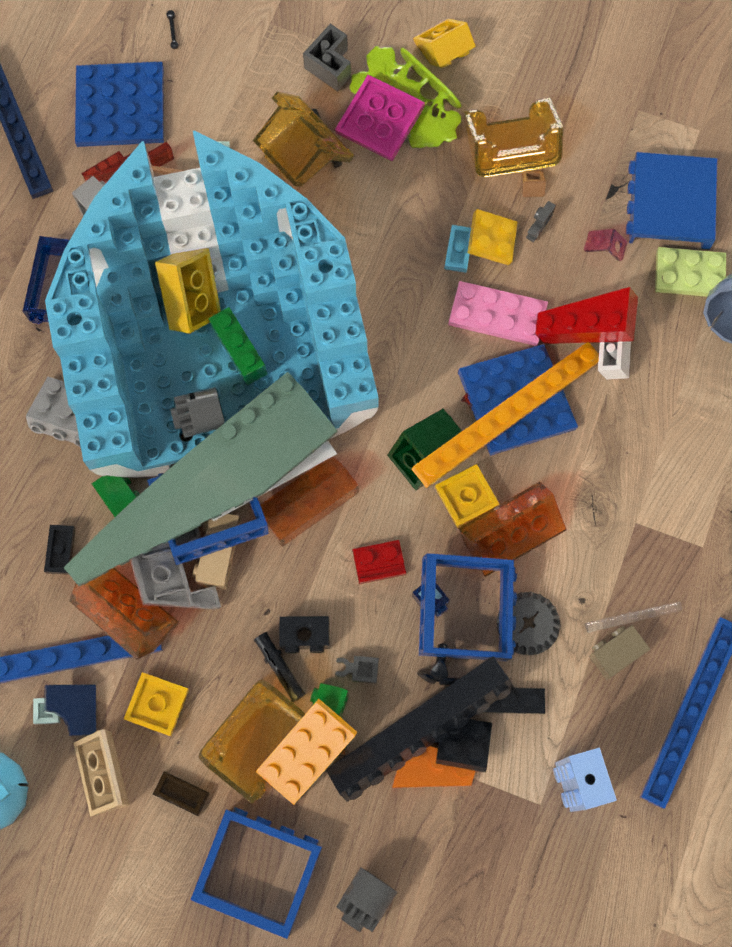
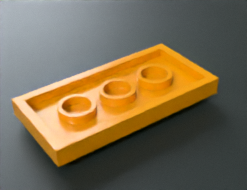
M318 699L260 765L256 773L294 805L356 736L357 731Z

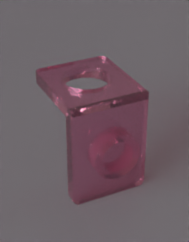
M615 229L590 231L584 251H608L617 261H622L627 241ZM617 240L620 244L619 252H617L615 248Z

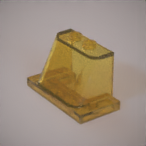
M278 91L272 97L273 101L278 105L277 109L253 139V142L264 152L265 159L275 164L279 169V174L297 187L303 186L331 160L350 163L355 157L299 96Z

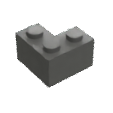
M330 23L303 53L304 68L337 92L351 78V62L343 57L348 51L347 35Z

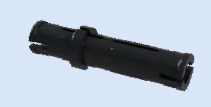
M264 632L256 637L254 642H256L264 655L265 663L271 666L292 703L305 696L306 693L282 658V651L280 649L277 650L268 632Z

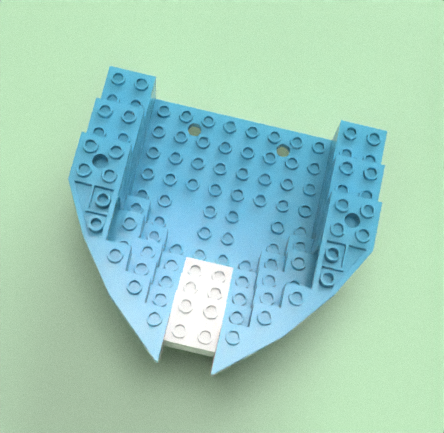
M193 131L200 168L155 177L144 141L136 147L91 202L64 249L45 299L52 344L61 360L68 405L76 417L83 462L89 470L97 475L151 478L159 476L158 474L165 473L172 467L171 464L178 462L215 431L194 435L190 441H182V428L175 429L170 410L176 407L174 397L216 387L224 421L226 422L286 372H289L337 429L338 432L331 438L352 429L368 418H372L379 407V397L368 356L367 337L356 296V281L345 237L306 197L262 164L197 131ZM209 248L220 309L222 311L230 307L264 362L268 373L266 376L247 386L210 323L190 334L169 330L155 265L156 261L174 253Z

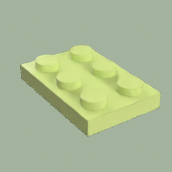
M658 247L655 292L707 297L709 291L726 277V253L665 247Z

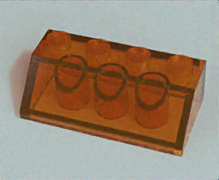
M331 457L316 465L260 504L268 529L283 547L359 493V485L348 470L337 459Z
M541 482L536 483L458 528L465 546L472 557L516 560L566 531L554 494ZM480 570L485 577L495 572L493 570Z
M114 567L108 573L80 587L75 583L69 600L79 611L86 615L136 660L154 652L179 623L161 606L143 605L138 587Z

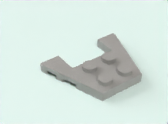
M198 527L175 538L177 546L201 538ZM168 542L165 544L161 543L153 547V550L145 554L141 553L130 559L143 605L220 609L221 604L215 586L193 592L190 591L183 564H175Z

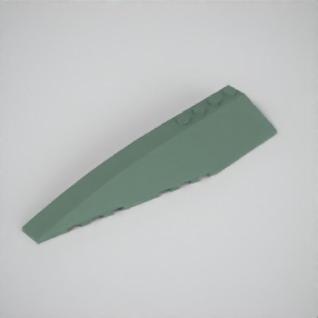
M286 372L154 481L109 522L64 569L80 587L108 573L111 568L119 564L122 566L130 562L129 559L141 553L145 554L153 550V547L161 543L165 544L169 540L201 526V523L211 518L215 519L221 516V513L233 507L237 508L245 504V501L253 497L257 498L263 495L338 432L304 388L289 372Z

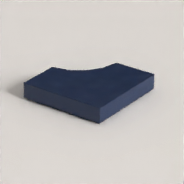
M45 685L44 711L55 713L61 717L68 727L69 736H89L96 732V685Z

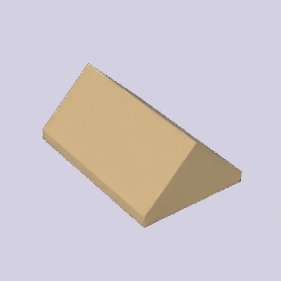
M102 729L74 742L90 817L129 806L112 732Z

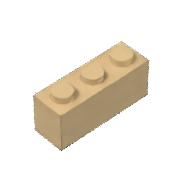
M226 514L215 521L212 519L205 521L203 531L206 532L205 536L241 525V520L237 515ZM236 545L200 557L199 564L196 563L193 569V578H196L195 581L199 586H215L216 589L227 590Z

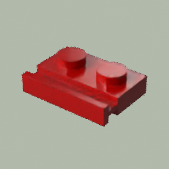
M399 540L352 549L359 584L406 575Z

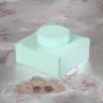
M44 698L33 699V724L60 723L58 715L44 711Z

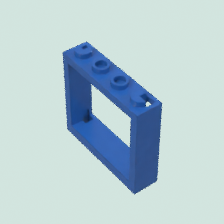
M164 473L158 474V477L148 479L149 486ZM253 497V500L250 501L255 520L177 546L175 539L169 540L168 543L175 564L179 565L269 534L268 525L258 498Z
M430 553L422 557L419 656L488 660L494 656L496 661L512 659L514 648L516 647L515 641L512 640V633L516 628L513 606L516 605L517 594L513 591V582L517 579L514 560ZM436 566L500 571L499 652L434 647Z
M236 807L233 808V811L226 809L190 900L288 939L322 847L317 845L319 840L304 835L303 839L294 836L295 830L282 825L278 830L270 826L272 821L257 816L256 821L246 817L248 812ZM231 820L311 851L285 924L204 892Z

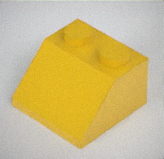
M449 18L413 38L428 62L440 68L449 66L452 63L451 61L457 57L461 58L470 53L469 50L476 47L468 23Z

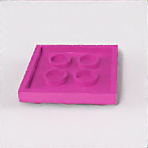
M367 75L335 128V132L393 161L423 111L425 103Z

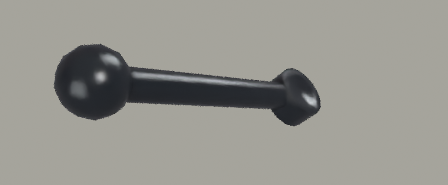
M169 10L166 12V16L169 19L172 42L170 46L172 49H177L179 44L176 41L173 20L175 13Z

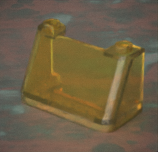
M551 98L537 100L532 103L529 108V117L487 123L486 115L481 110L464 111V122L473 164L479 176L489 177L547 168L557 165L562 160L563 125Z
M261 679L252 686L206 742L198 758L207 768L253 804L266 791V781L256 773V770L306 713L273 685Z

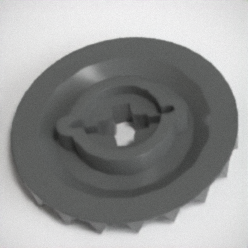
M533 592L518 593L516 605L513 606V616L516 617V628L512 633V640L516 643L514 652L522 655L540 654L549 649L556 641L561 627L560 616L550 600L541 594ZM498 612V616H497V630H498V634H499V612ZM537 613L538 615L533 621L535 627L525 628L522 633H519L525 624L522 619L524 617L529 619Z

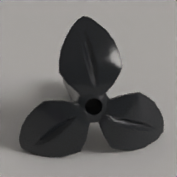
M438 644V648H448L446 644ZM436 657V663L430 675L417 672L419 677L431 684L439 682L440 685H451L459 679L448 678V669L445 665L446 657Z

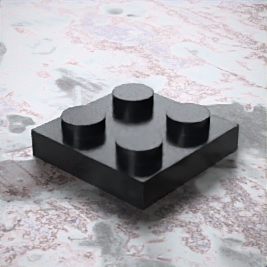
M469 719L463 727L455 728L449 732L447 737L438 743L436 764L486 773L492 723Z

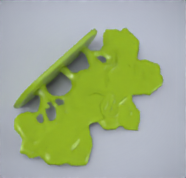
M375 46L366 56L369 71H361L352 75L351 92L356 95L366 76L370 75L423 101L425 107L407 136L412 148L438 147L444 141L451 142L453 139H457L456 128L461 123V115L453 110L445 111L443 99H445L455 108L459 109L462 107L453 92L406 49H400V54L406 61V64L398 65L395 61V51L392 47L380 48ZM410 67L423 78L420 82L406 77ZM395 69H400L397 74H394ZM428 83L439 93L435 99H426L421 95L420 89L424 84ZM427 102H433L431 106L426 105ZM437 103L438 105L436 106V108L439 109V113L437 117H434L432 115V109L434 105ZM444 112L446 116L441 118V114Z

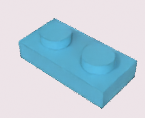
M452 225L444 269L467 273L470 255L467 253L470 227Z

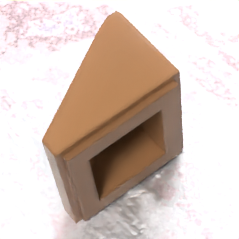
M521 172L523 197H543L546 187L544 172Z

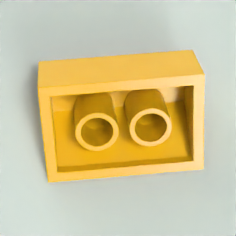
M209 248L170 254L155 262L169 330L190 334L210 323L208 318L221 312Z

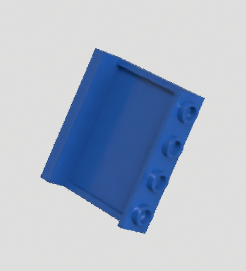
M636 152L634 160H630L628 173L632 174V180H629L628 194H631V201H628L627 214H630V221H627L626 225L629 243H633L635 237L700 242L701 249L710 250L716 236L717 158Z

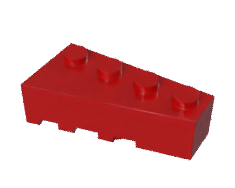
M631 287L538 312L535 335L544 344L634 341L638 296Z

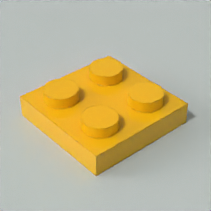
M476 209L473 212L467 253L505 265L511 264L518 221Z
M477 464L435 485L438 495L457 528L500 506Z
M142 672L124 720L171 737L189 689Z

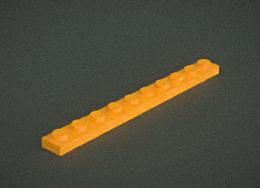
M585 343L414 465L412 471L424 486L428 488L596 366L599 361V353L590 343Z

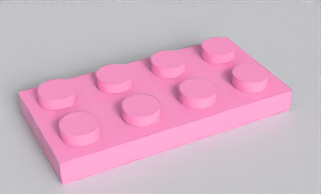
M459 281L448 325L537 346L539 338L535 335L537 314L547 309L548 302Z

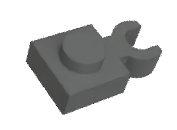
M548 201L544 207L540 206L534 215L536 221L527 232L526 238L534 243L540 232L543 231L552 218L556 207L555 204Z
M354 656V663H350L345 658H337L336 662L343 663L346 668L343 672L335 671V676L346 677L348 674H352V682L377 684L379 658Z

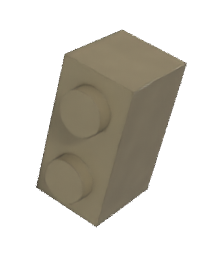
M633 625L627 629L624 626L620 627L612 633L614 638L608 643L603 639L592 647L594 653L589 657L606 680L650 650Z

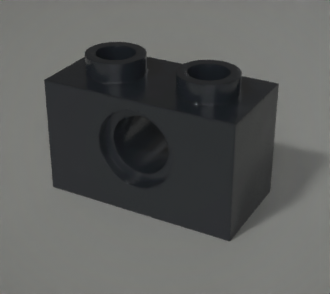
M329 616L280 617V649L285 650V653L288 654L300 653V649H310V653H324V649H330ZM309 630L312 633L311 638L307 641H301L298 639L299 632Z

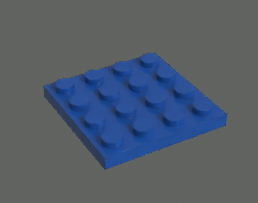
M163 62L76 65L75 144L77 147L140 144L142 141L145 144L164 143Z
M542 344L459 368L458 374L476 421L553 367L545 345ZM561 390L488 443L486 446L490 456L576 430L578 425L564 391Z

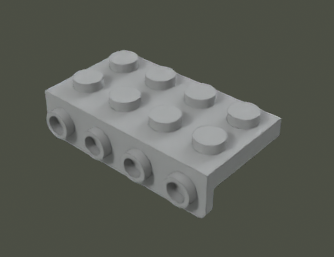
M47 377L26 414L28 427L37 434H47L59 441L66 440L81 447L76 417L68 405L64 381Z

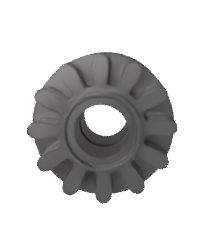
M216 387L174 397L176 407L170 409L175 429L182 428L185 438L217 430L225 423Z
M360 867L336 907L344 913L341 919L359 932L362 931L363 927L373 932L398 892Z

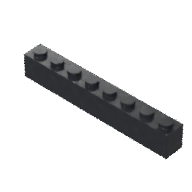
M492 656L327 768L326 772L340 796L347 802L357 799L368 787L379 784L386 775L401 769L405 762L413 757L422 755L427 747L435 742L444 740L449 732L466 725L471 717L485 712L493 702L507 697L511 690L514 689V686L494 656Z

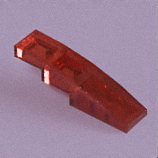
M167 141L148 152L152 166L160 167L174 160L172 149ZM118 151L81 173L84 181L86 182L94 176L99 182L104 181L107 183L131 153L124 157Z

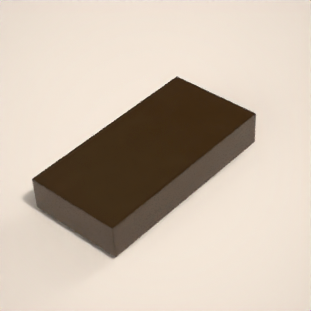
M164 771L153 795L199 816L209 796V792Z

